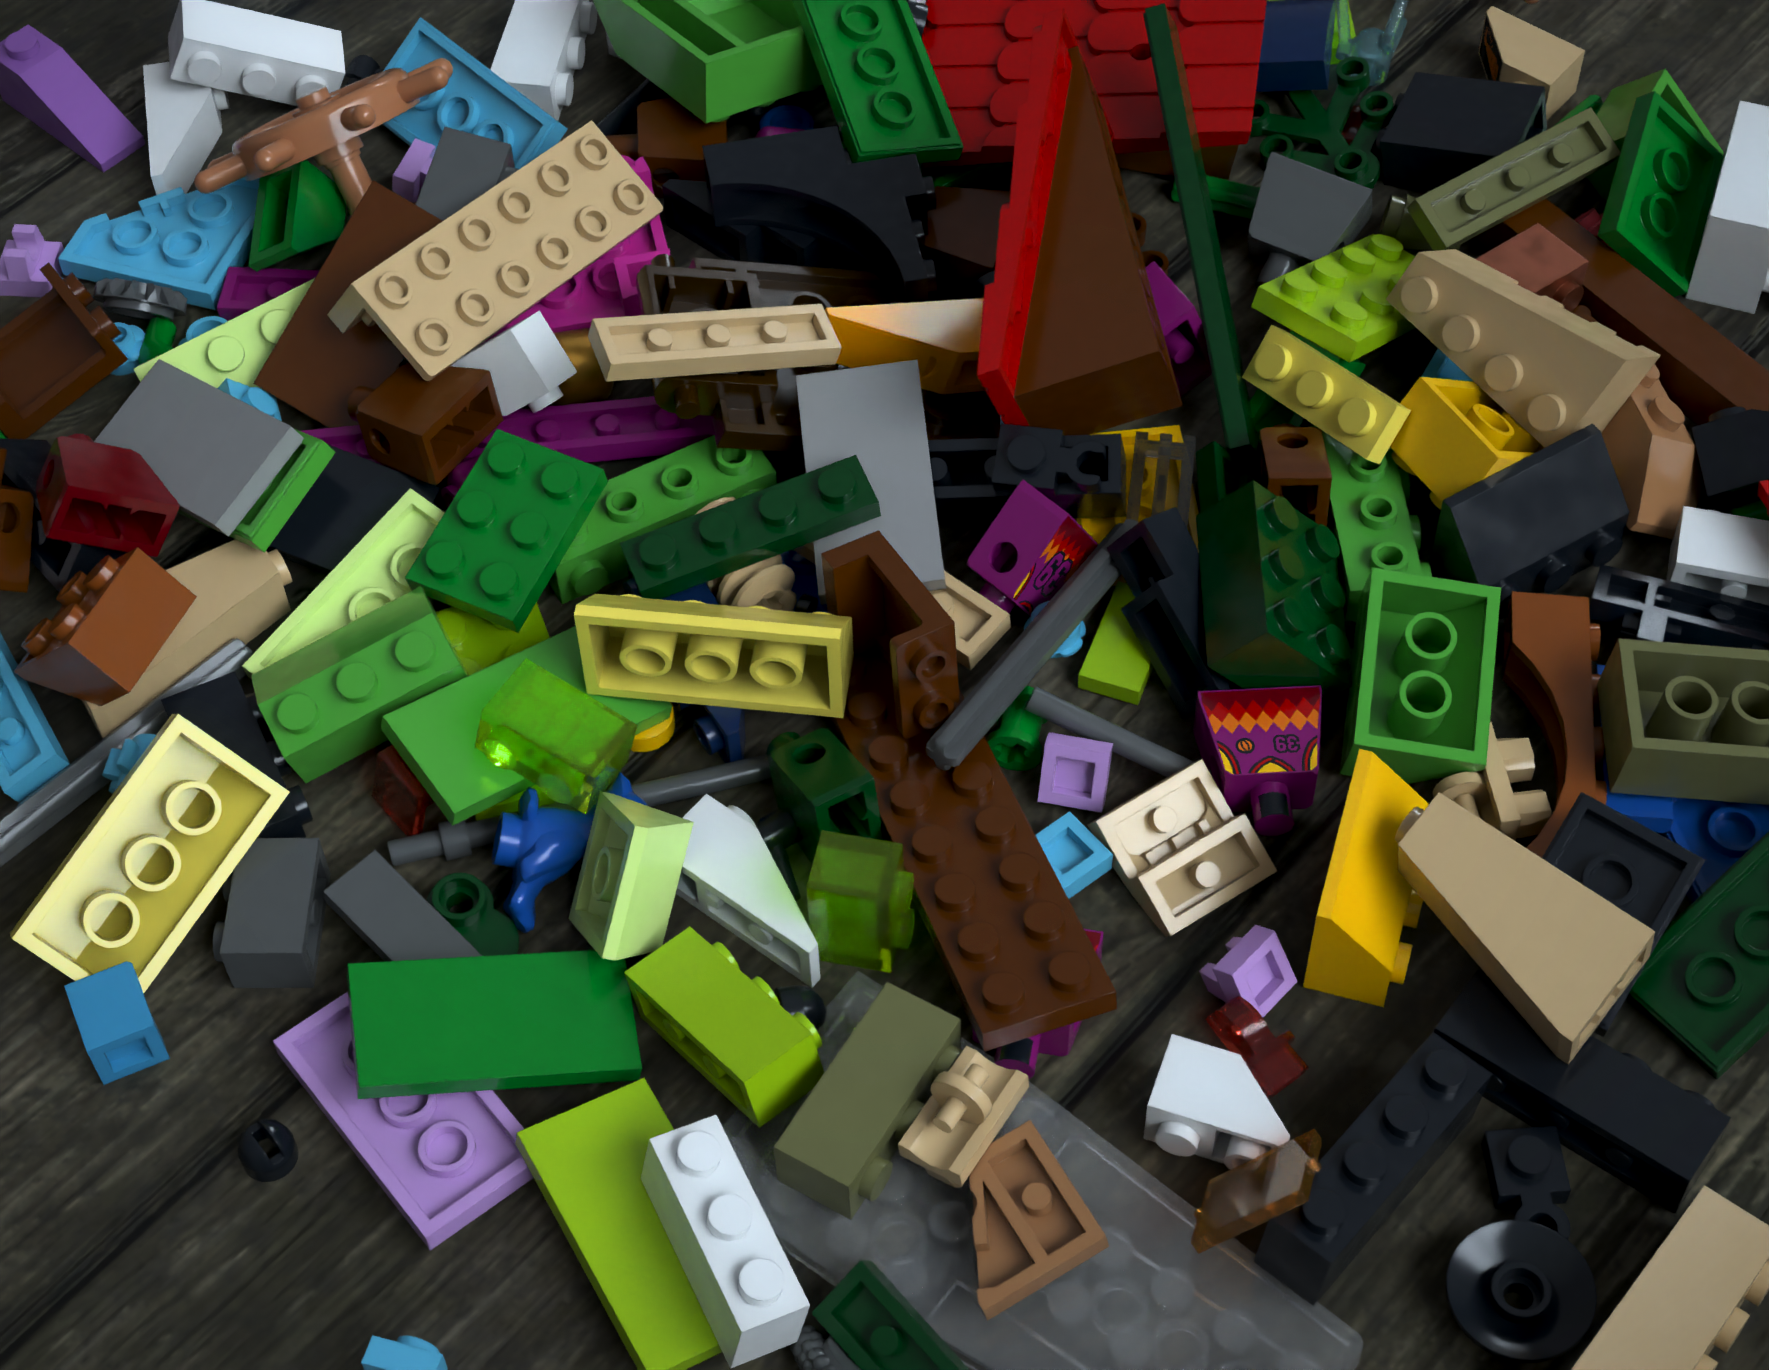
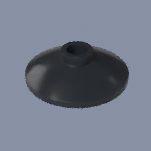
M1502 1220L1476 1229L1458 1245L1451 1257L1446 1273L1445 1289L1447 1302L1460 1329L1483 1350L1509 1361L1537 1363L1552 1360L1567 1353L1585 1336L1595 1315L1597 1305L1596 1285L1587 1261L1579 1250L1561 1234L1534 1222ZM1511 1292L1523 1295L1529 1303V1308L1521 1310L1510 1306L1505 1302L1504 1295Z

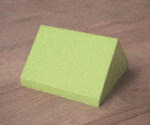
M600 791L568 919L602 959L620 960L654 952L663 945L694 822L612 793Z

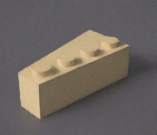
M1457 249L1418 252L1386 298L1394 308L1545 448L1592 423L1602 433L1661 356L1642 345L1635 346L1616 336L1617 332L1596 321L1589 322L1564 309L1565 305L1546 295L1539 296L1519 286L1517 280Z
M1704 1185L1571 1370H1715L1718 1362L1708 1355L1714 1346L1727 1353L1750 1317V1314L1740 1309L1745 1299L1758 1307L1769 1291V1225Z

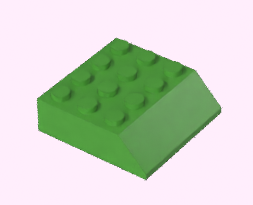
M593 0L616 55L706 124L724 121L730 115L754 107L769 106L778 99L799 92L816 90L823 84L792 0Z

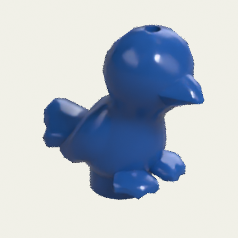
M619 772L612 785L606 791V793H612L647 805L641 797L633 792L630 780L621 772ZM528 787L519 799L517 814L501 812L494 838L492 864L513 868V884L503 904V910L521 932L527 933L534 930L536 920L535 900L543 887L568 873L584 857L598 799L590 806L576 811L557 807H539L537 790Z

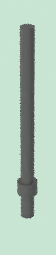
M767 754L631 786L633 792L641 797L649 807H654L771 780L772 776ZM600 792L539 807H557L576 811L594 803L599 798ZM500 815L465 823V820L453 826L449 821H443L438 823V830L387 841L392 865L394 867L442 855L446 856V861L471 856L472 848L494 844Z

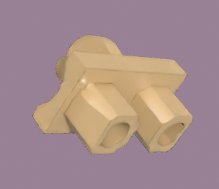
M1490 722L1487 763L1484 770L1453 774L1441 780L1433 789V798L1440 792L1514 841L1516 838L1538 835L1551 817V808L1545 791L1540 789L1513 793L1510 783L1532 781L1535 762L1529 738L1497 739L1492 722Z
M966 1045L950 1070L939 1073L931 1084L930 1091L932 1096L898 1143L900 1156L924 1167L927 1174L954 1188H961L1029 1088L1028 1075L1017 1069H1006L985 1058L977 1050Z

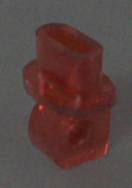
M1240 996L1229 1000L1205 1018L1227 1049L1242 1056L1268 1100L1297 1080L1309 1069L1308 1065L1290 1045L1295 1039L1292 1032L1288 1030L1275 1038L1260 1013L1253 1005Z

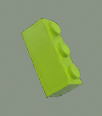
M690 926L624 972L640 1017L759 1128L812 1090L824 1074L817 1051L822 1047V1040L810 1020L800 1012H796L793 1015L787 1012L780 1005L774 991L761 977L756 976L753 979L747 977L740 970L731 952L722 943L717 941L711 945Z

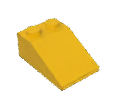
M1419 377L1400 404L1410 409L1411 412L1390 446L1393 450L1391 456L1395 463L1406 472L1419 477L1432 491L1429 495L1430 499L1440 510L1444 499L1545 448L1475 382Z

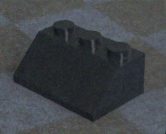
M1592 423L1444 499L1429 563L1432 577L1500 587L1499 619H1502L1506 616L1512 591L1541 593L1545 591L1546 593H1551L1562 587L1571 576L1592 565L1600 567V564L1605 565L1611 561L1622 547V537L1630 512L1601 431Z

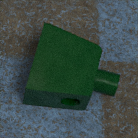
M819 728L802 737L795 732H785L774 738L769 744L766 754L769 761L778 809L785 808L792 816L800 834V841L797 843L829 891L887 864L875 780L870 772L829 729ZM828 810L836 815L838 819L836 825L830 819Z

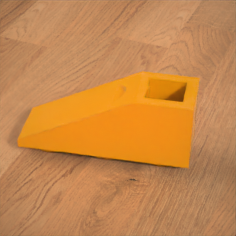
M984 298L826 308L825 312L842 346L836 364L856 368L918 359L922 389L939 394L986 391V388L982 386L977 377Z

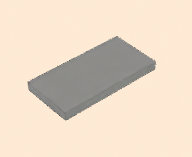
M158 359L94 442L131 449L139 453L177 500L180 510L229 537L304 438L292 426Z
M918 359L796 375L806 473L856 455L879 501L881 516L813 541L818 594L821 605L826 604L821 553L878 530L928 591L946 589Z

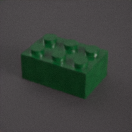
M1254 480L1197 514L1196 523L1207 666L1243 689L1321 685L1322 703L1352 687L1349 664L1351 647L1346 637L1343 611L1345 595L1340 584L1337 558L1340 549L1337 539L1331 530L1323 524L1315 523L1296 510L1287 499L1274 495Z

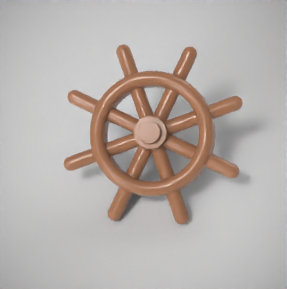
M438 58L409 73L402 68H392L361 79L331 93L328 92L326 86L295 100L298 108L261 125L237 139L232 146L231 153L212 160L207 169L195 176V187L199 192L209 194L243 177L246 181L255 180L313 157L318 167L324 165L326 170L329 169L348 208L349 215H353L372 182L360 157V148L364 144L359 135L411 109L420 102L419 98L443 89L452 76L453 66L449 60Z

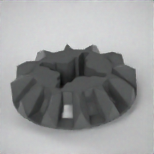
M105 278L96 282L93 298L96 301L104 303V310L126 317L148 321L158 317L172 322L174 316L186 315L187 298L178 291H173L168 287L157 286L154 283Z

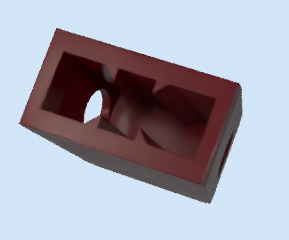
M76 433L68 437L61 436L54 440L36 485V494L46 538L125 552L138 547L145 554L153 557H158L180 507L177 500L139 453L131 449L96 443L85 434Z

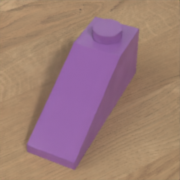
M29 24L10 34L0 42V94L3 101L104 173L145 145L143 135L65 50Z

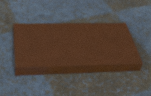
M373 180L253 384L328 428L359 425L357 421L350 418L347 410V403L351 392L358 386L376 389L401 365L406 364L408 360L376 323L368 327L362 320L342 333L327 314L351 283L443 220Z

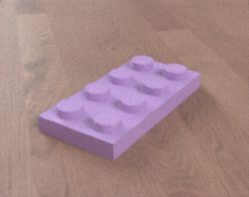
M348 992L273 1040L278 1055L430 1251L533 1179L529 1168L515 1145L517 1132L524 1130V1128L493 1090L357 1099Z

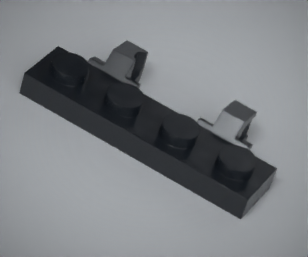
M1600 564L1589 606L1590 619L1604 622L1612 628L1619 629V635L1635 638L1634 640L1769 650V605Z

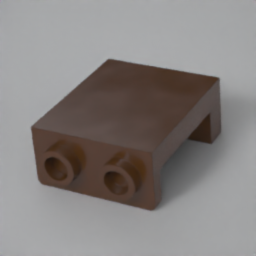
M49 262L39 270L53 288L0 329V430L9 439H27L128 360L113 341L122 334L118 327L100 306H97L91 312L87 308L95 300L73 272L63 279Z
M879 530L821 553L827 613L852 617L854 657L877 648L892 667L897 730L905 739H908L929 729L941 726L960 705L955 622Z

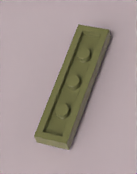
M1589 107L1416 198L1406 209L1433 251L1453 249L1612 164L1620 156L1621 152L1592 107Z

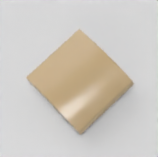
M1203 759L1187 765L1087 824L1092 834L1113 854L1112 867L1141 908L1166 937L1174 935L1277 872L1246 814L1233 815Z

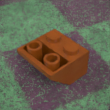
M138 547L115 560L110 555H107L96 564L88 575L83 571H79L63 586L56 597V600L62 604L61 608L52 620L47 617L44 618L26 636L21 647L27 651V654L14 672L24 680L103 706L131 692L197 596Z

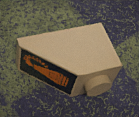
M1491 6L1486 11L1478 53L1487 80L1544 86L1546 120L1548 121L1576 92L1585 50Z

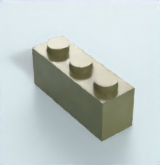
M886 982L774 1145L777 1180L852 1220L865 1198L871 1202L875 1201L890 1178L893 1163L890 1160L898 1150V1143L932 1096L930 1091L931 1084L939 1073L950 1070L963 1051L961 1049V1019Z

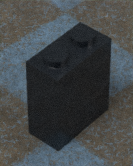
M1416 72L1406 92L1400 93L1397 96L1394 105V115L1387 128H1381L1377 135L1375 156L1378 161H1382L1384 185L1431 191L1546 131L1545 87Z

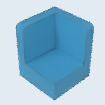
M123 962L64 985L86 1052L103 1085L170 1059L131 962Z

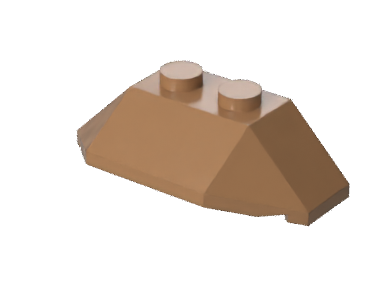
M1654 364L1601 434L1630 512L1626 523L1629 530L1673 539L1683 506L1696 508L1705 494L1706 488L1696 445L1683 424L1685 421L1684 414L1669 399L1658 379L1660 372Z

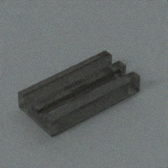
M1136 431L1126 519H1133L1139 523L1146 457L1158 458L1151 516L1165 511L1170 459L1182 460L1177 510L1188 529L1197 436L1185 435L1184 443L1172 442V434L1160 433V441L1148 440V432Z

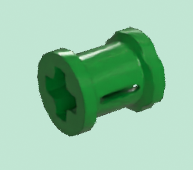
M1026 686L997 720L995 731L991 732L986 738L999 766L1015 771L1030 770L1035 768L1041 761L1042 746L1039 742L1042 724H1045L1047 720L1024 710L1034 689L1031 686Z

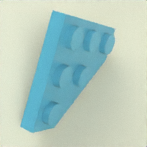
M243 177L209 194L201 193L198 190L185 194L182 188L178 187L138 201L141 210L109 220L107 214L104 213L86 219L58 257L63 275L68 276L73 272L77 278L98 282L105 278H119L154 283V285L168 287L173 291L182 293L187 298V304L216 310L228 268L243 267L250 256L260 178L246 181Z

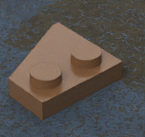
M1031 1120L989 1145L969 1175L970 1191L973 1196V1239L977 1252L979 1282L977 1299L987 1321L1109 1247L1105 1233Z

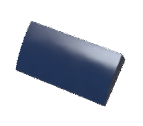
M1335 0L1267 1L1256 92L1328 89L1336 12Z

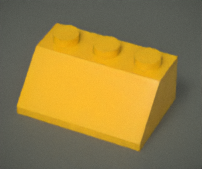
M1363 749L1358 751L1316 915L1303 987L1384 1007L1389 982L1404 984L1413 945L1399 942L1402 927L1404 925L1417 928L1423 899L1398 871V843L1395 841V835L1401 823L1412 809L1418 806L1425 810L1429 803L1372 751Z

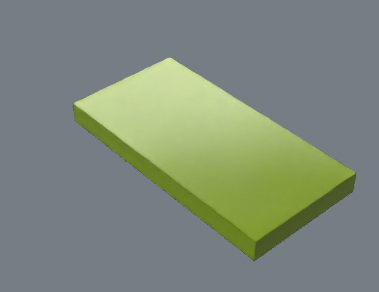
M645 1078L517 1132L515 1145L637 1369L686 1370L722 1353V1350L641 1181L649 1139L674 1130Z

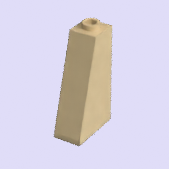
M235 539L166 570L197 597L130 693L103 706L82 700L102 739L228 641L238 638L246 645L291 611L284 586L292 583V578L278 549L264 553Z
M1438 792L1425 810L1418 806L1412 809L1398 828L1395 835V841L1398 843V871L1555 1056L1569 1065L1650 957L1655 931Z

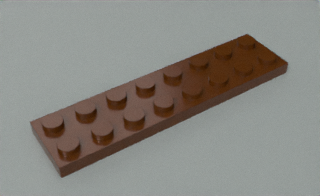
M877 648L853 657L844 717H829L839 741L874 777L884 838L984 1052L1116 1010V990L985 737L983 736L959 766H951L949 770L939 769L936 767L934 760L926 755L925 749L929 739L941 726L905 739L897 730L892 667ZM959 689V699L961 704L965 698Z

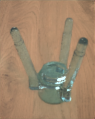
M1335 0L1339 36L1336 58L1343 60L1347 57L1357 56L1365 59L1369 64V86L1380 85L1388 77L1392 57L1407 25V19L1403 17L1409 0L1395 1L1384 31L1378 28H1366L1360 31L1359 35L1351 39L1347 0ZM1351 74V75H1348V76L1352 77V76H1357V75H1359V74Z

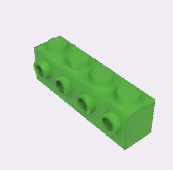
M1307 421V427H1316ZM1322 431L1332 475L1326 527L1336 537L1340 549L1337 558L1340 584L1345 595V605L1343 606L1345 629L1354 630L1358 600L1372 567L1432 577L1429 563L1420 562L1418 551L1421 546L1420 521L1417 515H1409L1407 505L1410 499L1409 475L1405 470L1398 469L1391 456L1393 450L1391 448L1388 449L1379 465L1366 460Z
M715 435L609 479L548 582L561 604H564L580 596L593 594L603 586L628 576L627 563L621 549V542L693 516L707 504L723 497L738 499L776 485L775 468L762 450L717 448Z

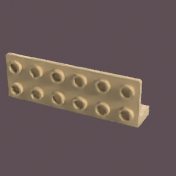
M591 120L355 280L327 315L342 333L362 320L368 327L376 323L424 380L430 381L656 218L663 211V205Z

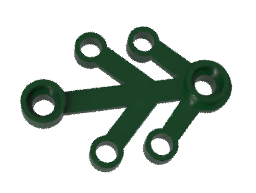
M1351 56L1338 63L1336 67L1338 86L1326 111L1312 90L1268 91L1273 94H1286L1302 119L1271 114L1266 102L1255 99L1253 117L1259 118L1252 120L1250 137L1268 135L1260 144L1261 162L1265 169L1271 152L1278 151L1283 152L1279 155L1373 190L1380 175L1379 161L1373 154L1380 129L1388 126L1394 115L1392 96L1384 91H1373L1366 94L1360 101L1362 124L1350 146L1341 134L1359 93L1364 91L1370 84L1369 64L1365 59ZM1351 74H1359V75H1357V76H1352V77L1348 76V75H1351ZM1376 108H1382V109H1383V110H1381V111H1371V110L1376 109ZM1291 140L1320 145L1325 154L1293 150Z

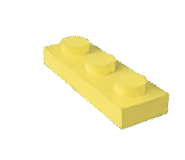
M1274 325L1270 326L1242 378L1366 460L1379 465L1411 412L1410 409L1286 330Z

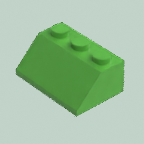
M1372 567L1358 600L1351 663L1352 687L1349 688L1340 774L1353 775L1359 749L1375 753L1407 784L1444 778L1461 772L1484 770L1487 763L1501 596L1500 587Z
M419 586L251 675L257 705L283 758L305 783H308L387 741L388 738L381 730L382 716L469 675L422 586Z

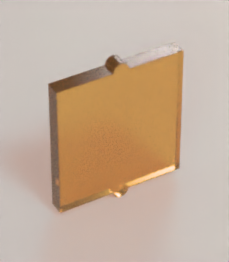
M1315 1128L1208 1181L1202 1205L1193 1214L1197 1221L1190 1243L1198 1254L1309 1201L1314 1175L1322 1168L1318 1161L1322 1139Z

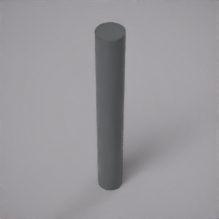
M1036 686L1025 705L1024 710L1086 739L1113 743L1112 752L1164 777H1169L1193 763V761Z

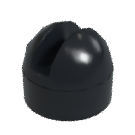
M798 985L775 988L774 993L780 1005L791 1015L800 1012L810 1020L817 1031L825 1024L827 1009L818 993L809 987Z
M260 1119L241 1133L238 1156L245 1172L251 1178L261 1182H272L285 1177L295 1167L299 1154L296 1141L292 1132L279 1121ZM267 1138L279 1151L278 1154L270 1159L259 1145L260 1141Z

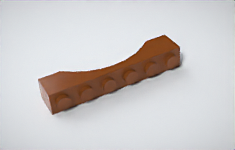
M1512 591L1502 627L1503 681L1524 702L1540 726L1552 756L1557 787L1555 811L1539 835L1526 847L1542 858L1581 792L1606 805V781L1596 780L1595 765H1601L1604 754L1602 727L1594 726L1593 713H1598L1600 710L1597 683L1601 674H1592L1591 661L1596 662L1599 655L1601 630L1600 624L1590 623L1589 597Z

